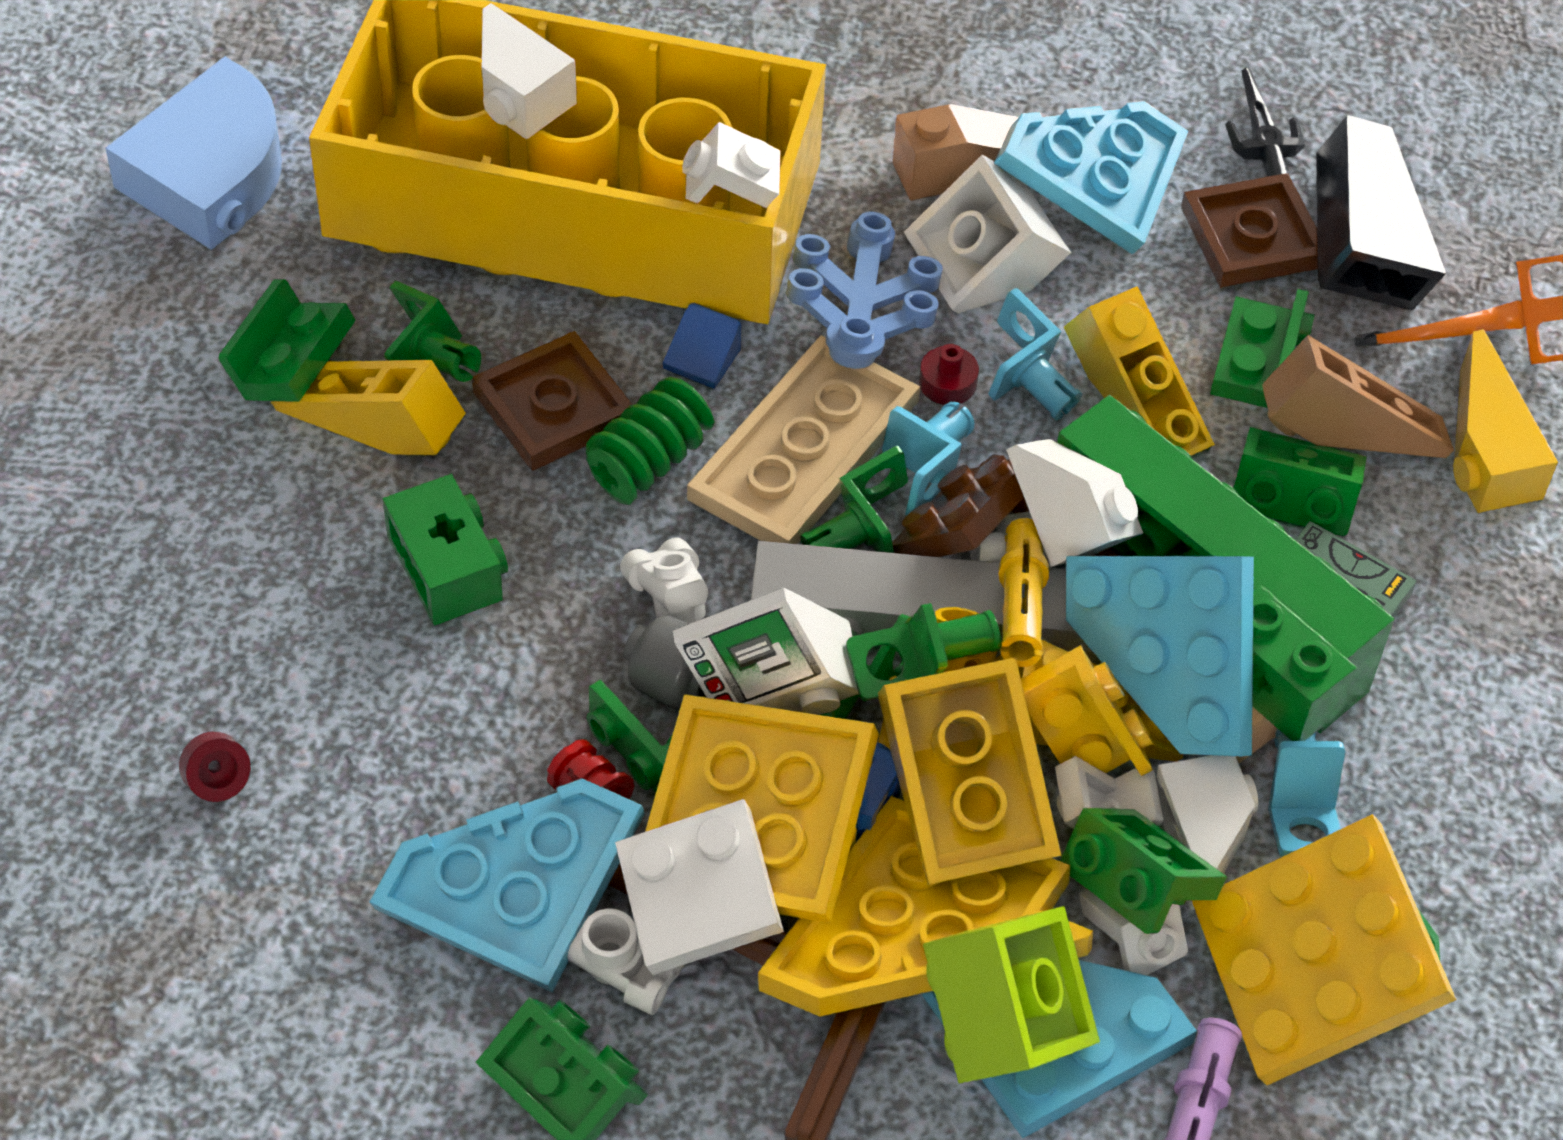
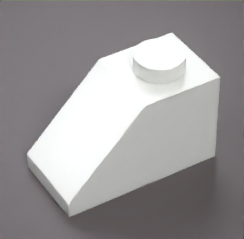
M490 3L484 7L482 77L485 111L495 122L508 126L527 140L577 104L575 60L494 4Z
M1051 439L1019 444L1006 449L1051 567L1065 564L1066 556H1092L1143 534L1137 518V503L1132 493L1125 487L1121 474Z
M1209 755L1159 765L1156 781L1164 817L1163 823L1159 827L1224 874L1245 839L1252 813L1258 810V794L1254 780L1249 774H1242L1236 756ZM1188 900L1187 903L1190 910H1195L1192 901Z

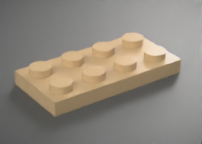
M820 335L687 484V500L760 541L798 544L801 541L800 535L809 532L842 493L839 478L868 462L884 442L890 412L897 406L909 412L915 407L919 401L920 386L874 362L870 366L861 369L847 368L836 363L829 354L826 337Z

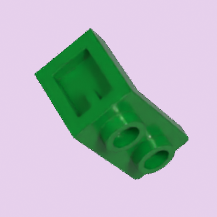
M596 681L588 687L589 713L586 715L590 730L602 745L606 747L613 745L625 758L631 776L644 790L652 788L656 792L672 735L666 744L662 746L603 681Z

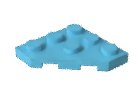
M1144 101L1126 103L1122 109L1103 111L1102 106L1066 109L1061 115L1042 117L1040 112L1022 113L1010 126L994 164L1133 255L1145 244L1188 130Z
M1066 556V621L1099 660L1108 665L1117 681L1180 754L1251 756L1254 557Z
M585 779L576 780L557 787L558 792L523 805H520L517 801L466 820V825L433 837H430L427 833L402 842L374 892L370 904L375 910L553 992L568 963L567 956L571 943L588 916L594 913L620 863L615 842L634 836L645 815V811L642 805Z
M1079 960L1100 1043L1029 1070L981 1079L1022 1138L1029 1136L1193 1044L1197 1030L1157 978ZM935 992L922 993L926 1002L943 1024Z

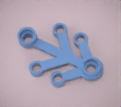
M878 212L862 213L851 224L847 250L856 258L853 280L828 259L830 245L827 240L818 235L806 234L798 237L796 240L793 262L800 269L790 273L786 296L792 303L803 306L827 328L826 343L829 347L831 358L836 363L852 369L870 366L875 361V358L882 353L885 339L913 328H928L932 326L938 309V300L930 293L939 288L943 267L934 258L928 256L914 257L909 262L906 274L876 285L879 262L886 261L890 257L895 238V231L891 226L890 219ZM823 285L848 306L847 315L821 294ZM904 299L901 310L871 320L872 311Z

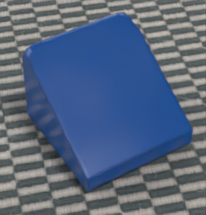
M691 303L682 316L664 358L663 369L715 389L741 350L742 325L740 321L696 303Z

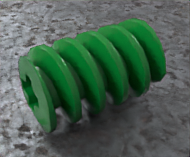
M674 377L661 379L653 388V391L645 392L636 404L628 406L622 412L620 418L612 419L602 432L595 433L586 443V460L592 475L604 491L614 500L623 505H631L638 497L637 489L640 491L649 490L654 484V476L664 477L671 469L670 462L681 463L687 456V449L696 450L704 442L702 430H711L715 424L712 412L704 398L684 380Z

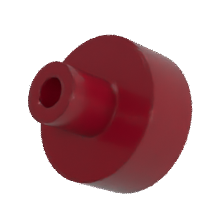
M946 344L930 350L921 361L919 386L922 393L931 401L941 405L949 402L961 404L968 401L977 389L978 362L970 352L956 344Z
M217 731L202 733L193 738L183 749L179 760V772L185 785L196 796L209 802H221L236 796L245 787L251 771L250 758L246 750L228 734Z

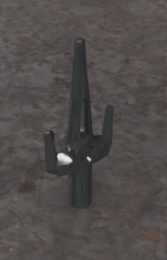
M1245 67L1241 73L1249 107L1252 137L1243 141L1235 124L1228 121L1225 126L1233 151L1243 159L1262 160L1267 177L1285 173L1289 174L1285 158L1296 156L1306 146L1299 120L1296 117L1289 120L1291 137L1284 136L1282 131L1275 127L1252 71ZM1256 110L1260 112L1265 126H1260Z

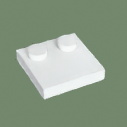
M744 799L615 842L645 966L652 975L784 932L751 809Z

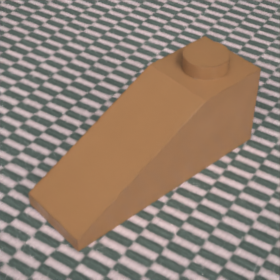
M951 104L898 114L896 116L892 163L910 201L943 194L981 155L995 162L1010 126L1018 117Z
M1309 335L1305 337L1262 384L1269 410L1267 414L1274 426L1286 435L1294 436L1298 434L1317 446L1447 458L1454 451L1442 416Z

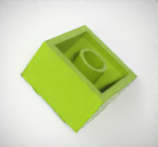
M1065 906L923 943L927 959V979L930 987L936 994L945 1029V1049L948 1057L954 1064L958 1084L1029 1070L1100 1043Z

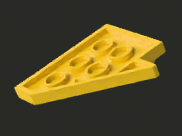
M891 796L877 814L876 822L871 830L866 829L849 851L831 923L799 918L758 972L759 991L819 1017L933 991L927 979V959L923 943L1052 909L1069 884L1070 865L1049 858L928 885L905 802ZM1068 921L1078 958L1088 956L1092 950L1093 930Z

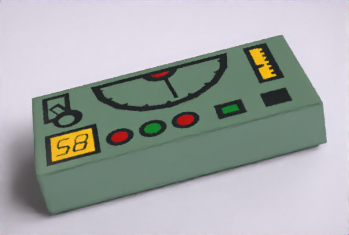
M1311 521L1295 539L1313 555L1326 560L1336 573L1364 595L1376 599L1392 617L1396 616L1413 593L1417 580Z

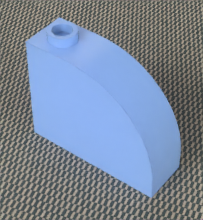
M226 56L105 147L115 189L210 250L214 249L228 236L237 233L265 205L277 186L282 168L281 148L272 99L266 88L251 72Z

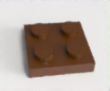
M1288 173L1184 192L1181 209L1220 288L1318 269L1317 227Z
M575 331L472 376L474 395L531 471L585 447L591 436L602 432L612 419L620 418L622 412L628 406L633 405Z
M1004 455L991 459L983 466L970 469L967 465H962L946 474L937 485L940 492L931 502L918 506L903 519L902 525L905 529L892 541L894 553L943 557L975 550L1024 498L1010 459H1006Z

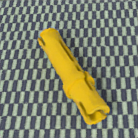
M1019 518L1012 521L1006 527V550L998 567L999 581L1004 588L1003 639L1000 652L1003 659L1016 657L1018 667H1029L1036 664L1042 657V651H1040L1043 650L1041 641L1042 591L1049 580V563L1043 555V545L1033 519ZM1022 584H1025L1024 598H1022Z

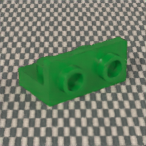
M274 279L219 353L218 359L245 401L299 402L356 319L346 303H301L286 279Z
M1297 289L1292 309L1235 297L1210 395L1268 408L1262 384L1293 352L1295 346H1298L1307 335L1310 336L1315 314L1304 312L1309 291Z
M1250 427L1234 489L1243 500L1265 517L1304 527L1311 521L1334 535L1346 536L1362 487L1367 456L1332 447L1317 446L1312 442Z
M1083 808L1060 859L1061 862L1070 865V876L1145 934H1157L1160 932L1172 904L1184 905L1188 900H1217L1227 878L1226 875L1135 809Z
M529 997L475 1062L556 1140H596L627 1102L640 1106L648 1096L633 1081L634 1077L639 1073L638 1068L614 1047L607 1044L601 1051L584 1035L591 1027L590 1024L561 1000H558L552 1007Z

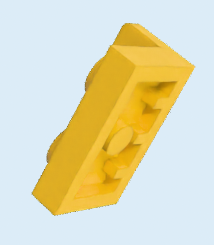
M1081 645L1021 678L1029 717L1060 764L1076 756L1104 773H1108L1129 760L1132 761L1141 776L1153 770L1144 750L1145 747L1153 743L1146 726L1135 709L1125 714L1122 712L1116 700L1124 697V694L1110 668L1105 662L1094 667Z

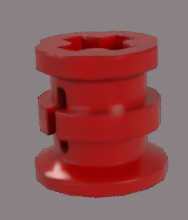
M586 739L576 740L571 745L560 750L547 769V783L556 791L559 786L579 779H585L630 800L635 787L634 780L627 773L616 772L615 766L603 755H597V749Z

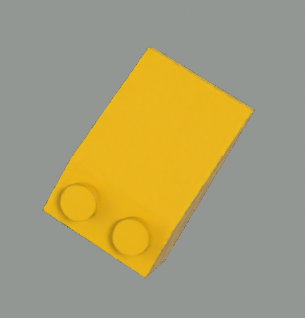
M1016 657L887 684L882 687L878 692L891 755L928 885L1061 856Z

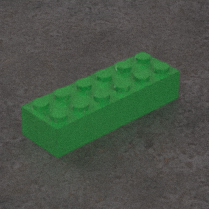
M1108 395L1059 432L1057 443L1121 474L1125 487L1134 496L1138 508L1137 518L1143 534L1112 546L1121 555L1254 557L1253 590L1262 585L1357 667L1342 712L1317 732L1321 734L1370 691L1395 620L1376 599L1364 595L1336 573L1326 560L1313 555L1289 536L1279 523L1262 515L1243 500L1232 486L1225 482H1220L1196 463L1186 450L1173 445L1150 427L1139 413L1129 410L1111 395Z

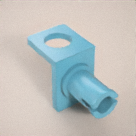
M1014 288L1008 292L997 322L1022 350L999 367L988 395L996 401L1014 387L1024 386L1051 413L1055 420H1060L1064 415L1061 411L1067 415L1082 397V393L1075 389L1048 362L1062 331L1018 288ZM1016 311L1023 313L1031 321L1035 337L1027 334L1021 328L1017 321Z
M958 402L945 404L927 422L900 406L895 407L890 412L882 451L884 453L894 446H899L905 455L906 468L916 473L905 515H908L918 506L931 502L940 492V489L937 487L939 481L957 466L962 446L959 441L971 434L974 429L973 416L965 406L952 418H949L959 408L960 403ZM928 483H932L928 490L925 492Z
M1279 729L1275 732L1278 738H1274V742L1278 751L1268 811L1281 857L1312 843L1300 840L1292 835L1290 829L1296 825H1313L1320 828L1326 836L1341 829L1335 807L1345 758V748L1340 741H1316V732L1305 741H1291Z

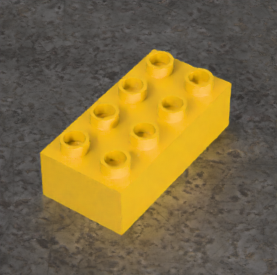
M373 0L309 136L322 236L369 245L387 253H409L479 267L487 272L498 275L515 274L590 289L600 295L609 297L625 296L686 309L691 303H696L732 318L769 325L820 164L826 64L487 0ZM490 3L575 60L577 104L527 140L508 126L495 122L485 111L482 77L483 8ZM718 122L752 138L762 140L767 145L780 150L779 195L767 208L717 185H714L698 204L686 199V174L682 171L685 155L690 146L696 140L703 141Z

